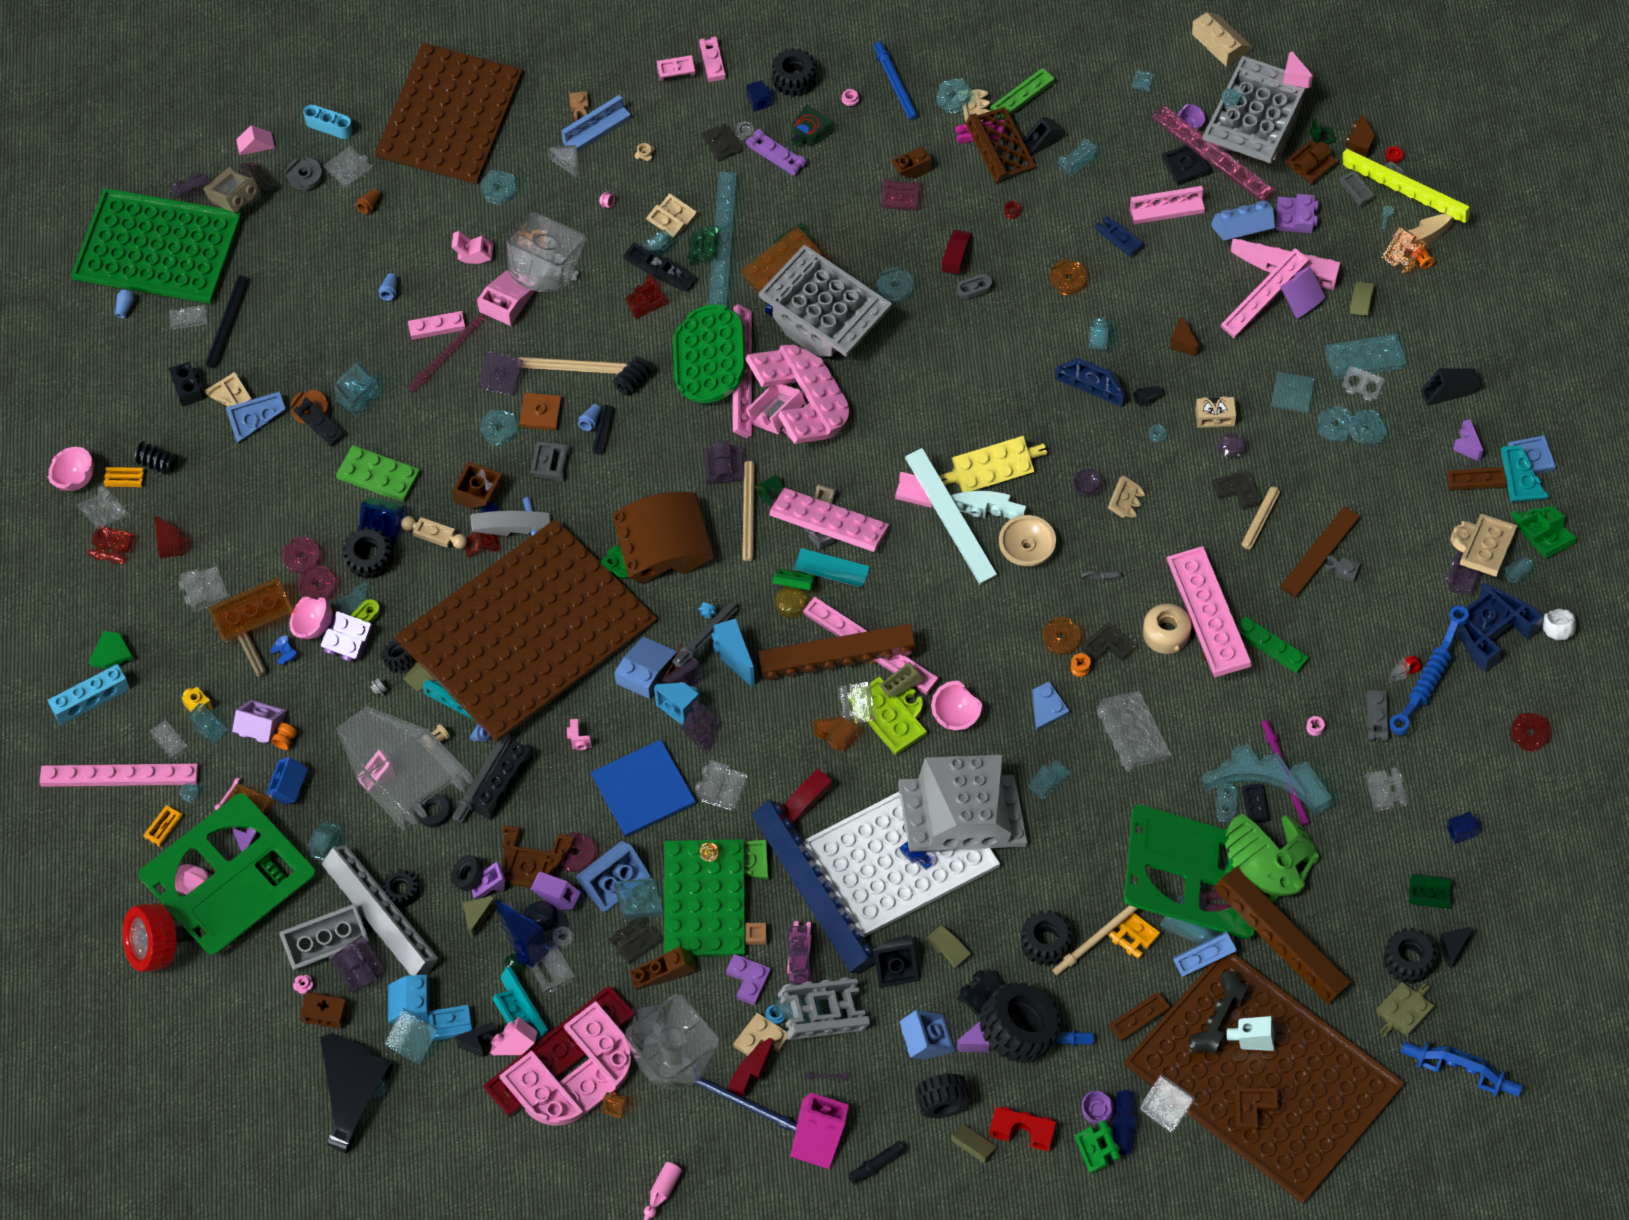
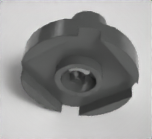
M305 157L306 160L298 158L293 160L286 169L287 181L294 189L307 193L321 182L323 178L322 170L316 160ZM308 172L306 176H301L300 174Z

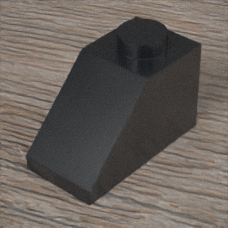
M1041 117L1024 137L1023 142L1032 156L1053 145L1064 131L1054 119Z

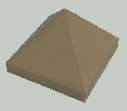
M817 484L814 498L832 504L835 489Z

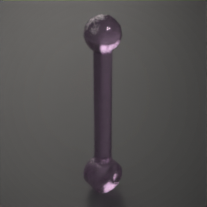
M809 1071L806 1073V1078L809 1080L812 1078H841V1080L846 1081L849 1077L847 1072H842L841 1074H813Z

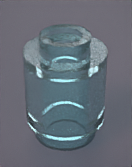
M1525 556L1519 557L1505 567V578L1509 582L1518 583L1531 573L1533 564L1529 558Z

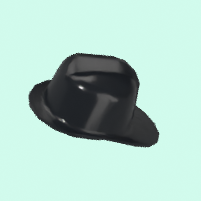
M537 901L530 904L524 912L523 920L525 925L540 936L549 940H556L566 934L568 929L566 916L549 903Z

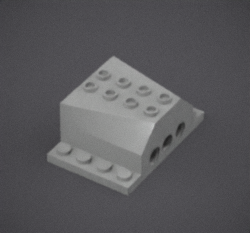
M1242 56L1203 135V140L1207 141V148L1235 151L1268 163L1279 159L1293 132L1306 88L1283 84L1285 70Z
M803 245L759 292V298L773 306V318L786 336L816 356H832L837 350L847 357L892 307V303L806 245Z
M1002 755L928 757L924 759L919 778L899 779L898 788L909 852L1026 847L1027 840L1015 776L1002 775Z

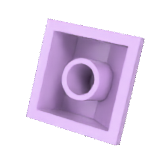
M249 700L236 710L232 732L239 733L241 737L256 738L259 742L267 743L271 741L274 734L278 733L277 729L280 723H282L287 710Z

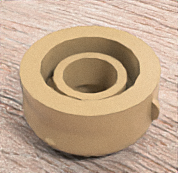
M1165 603L1156 605L1147 613L1144 619L1143 638L1146 644L1154 651L1163 654L1179 652L1190 640L1192 628L1190 616L1183 608L1175 604ZM1170 623L1175 626V629L1164 630L1159 625Z

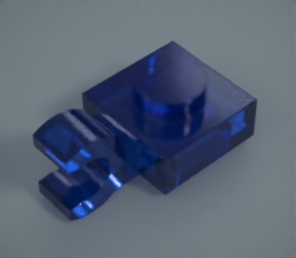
M908 841L899 847L900 852L912 864L918 861L925 870L932 866L930 863L932 859L926 854L928 851L909 852Z

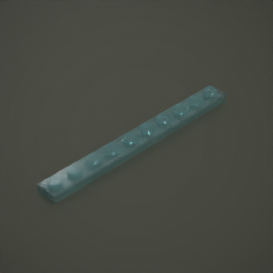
M719 172L708 305L727 306L737 173Z

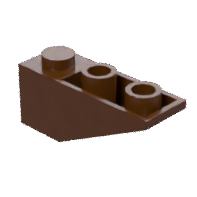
M680 946L631 970L630 974L634 989L638 990L682 978L696 971L697 968L692 952Z

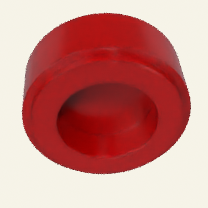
M1389 147L1385 153V160L1393 165L1399 164L1403 160L1404 153L1399 147Z

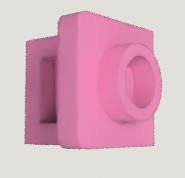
M570 719V727H567V739H571L572 749L585 750L591 748V737L579 735L578 719Z

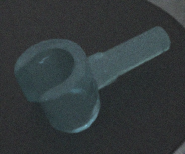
M1393 206L1383 207L1381 226L1383 231L1386 230L1388 217H1393Z

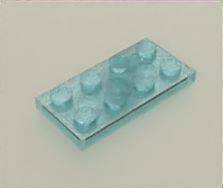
M1397 333L1325 345L1324 348L1333 380L1406 368V361Z

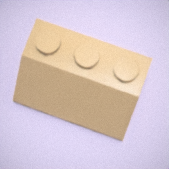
M1206 12L1193 21L1192 35L1226 67L1253 50V46L1219 14Z

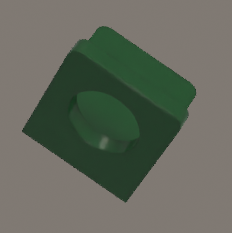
M1313 119L1310 136L1314 139V142L1316 144L1319 141L1325 144L1335 143L1336 139L1331 127L1320 129L1317 119ZM1322 133L1330 135L1328 140H1323L1320 137Z
M777 475L755 486L762 503L769 506L772 505L770 499L779 495L784 489Z

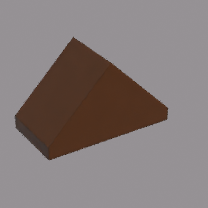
M1181 317L1171 337L1170 349L1197 356L1199 344L1184 318Z

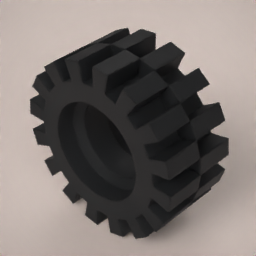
M395 639L394 642L389 641V645H385V650L381 652V658L385 665L394 673L398 671L402 673L403 669L407 671L409 666H414L413 662L417 663Z
M397 869V873H394V870L391 871V876L387 874L385 876L386 880L383 879L382 890L394 905L396 904L397 908H400V905H403L404 908L407 907L406 903L412 905V900L416 901L417 895H419L416 877L411 872L408 874V871L405 869L403 872H401V869ZM398 883H405L408 889L403 894H396L393 892V887Z

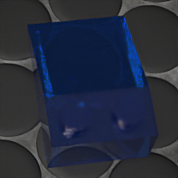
M497 900L496 906L502 928L518 961L533 968L549 952L543 928Z

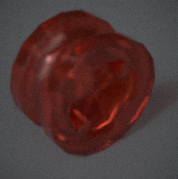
M1015 201L1006 202L1003 210L1004 216L1008 219L1017 218L1020 213V206Z

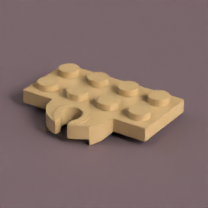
M1480 514L1476 525L1471 522L1462 521V524L1454 527L1451 534L1453 546L1463 552L1460 565L1497 577L1516 532L1517 525L1484 514Z

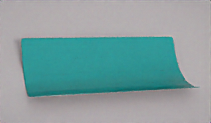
M801 548L792 570L861 588L866 580L869 566Z

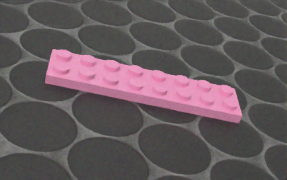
M1204 547L1168 556V565L1214 678L1251 667V661Z

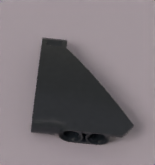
M330 1033L320 1037L334 1119V1127L328 1138L327 1145L347 1154L354 1143L356 1127L381 1080H387L390 1076L393 1063L375 1056L365 1046Z

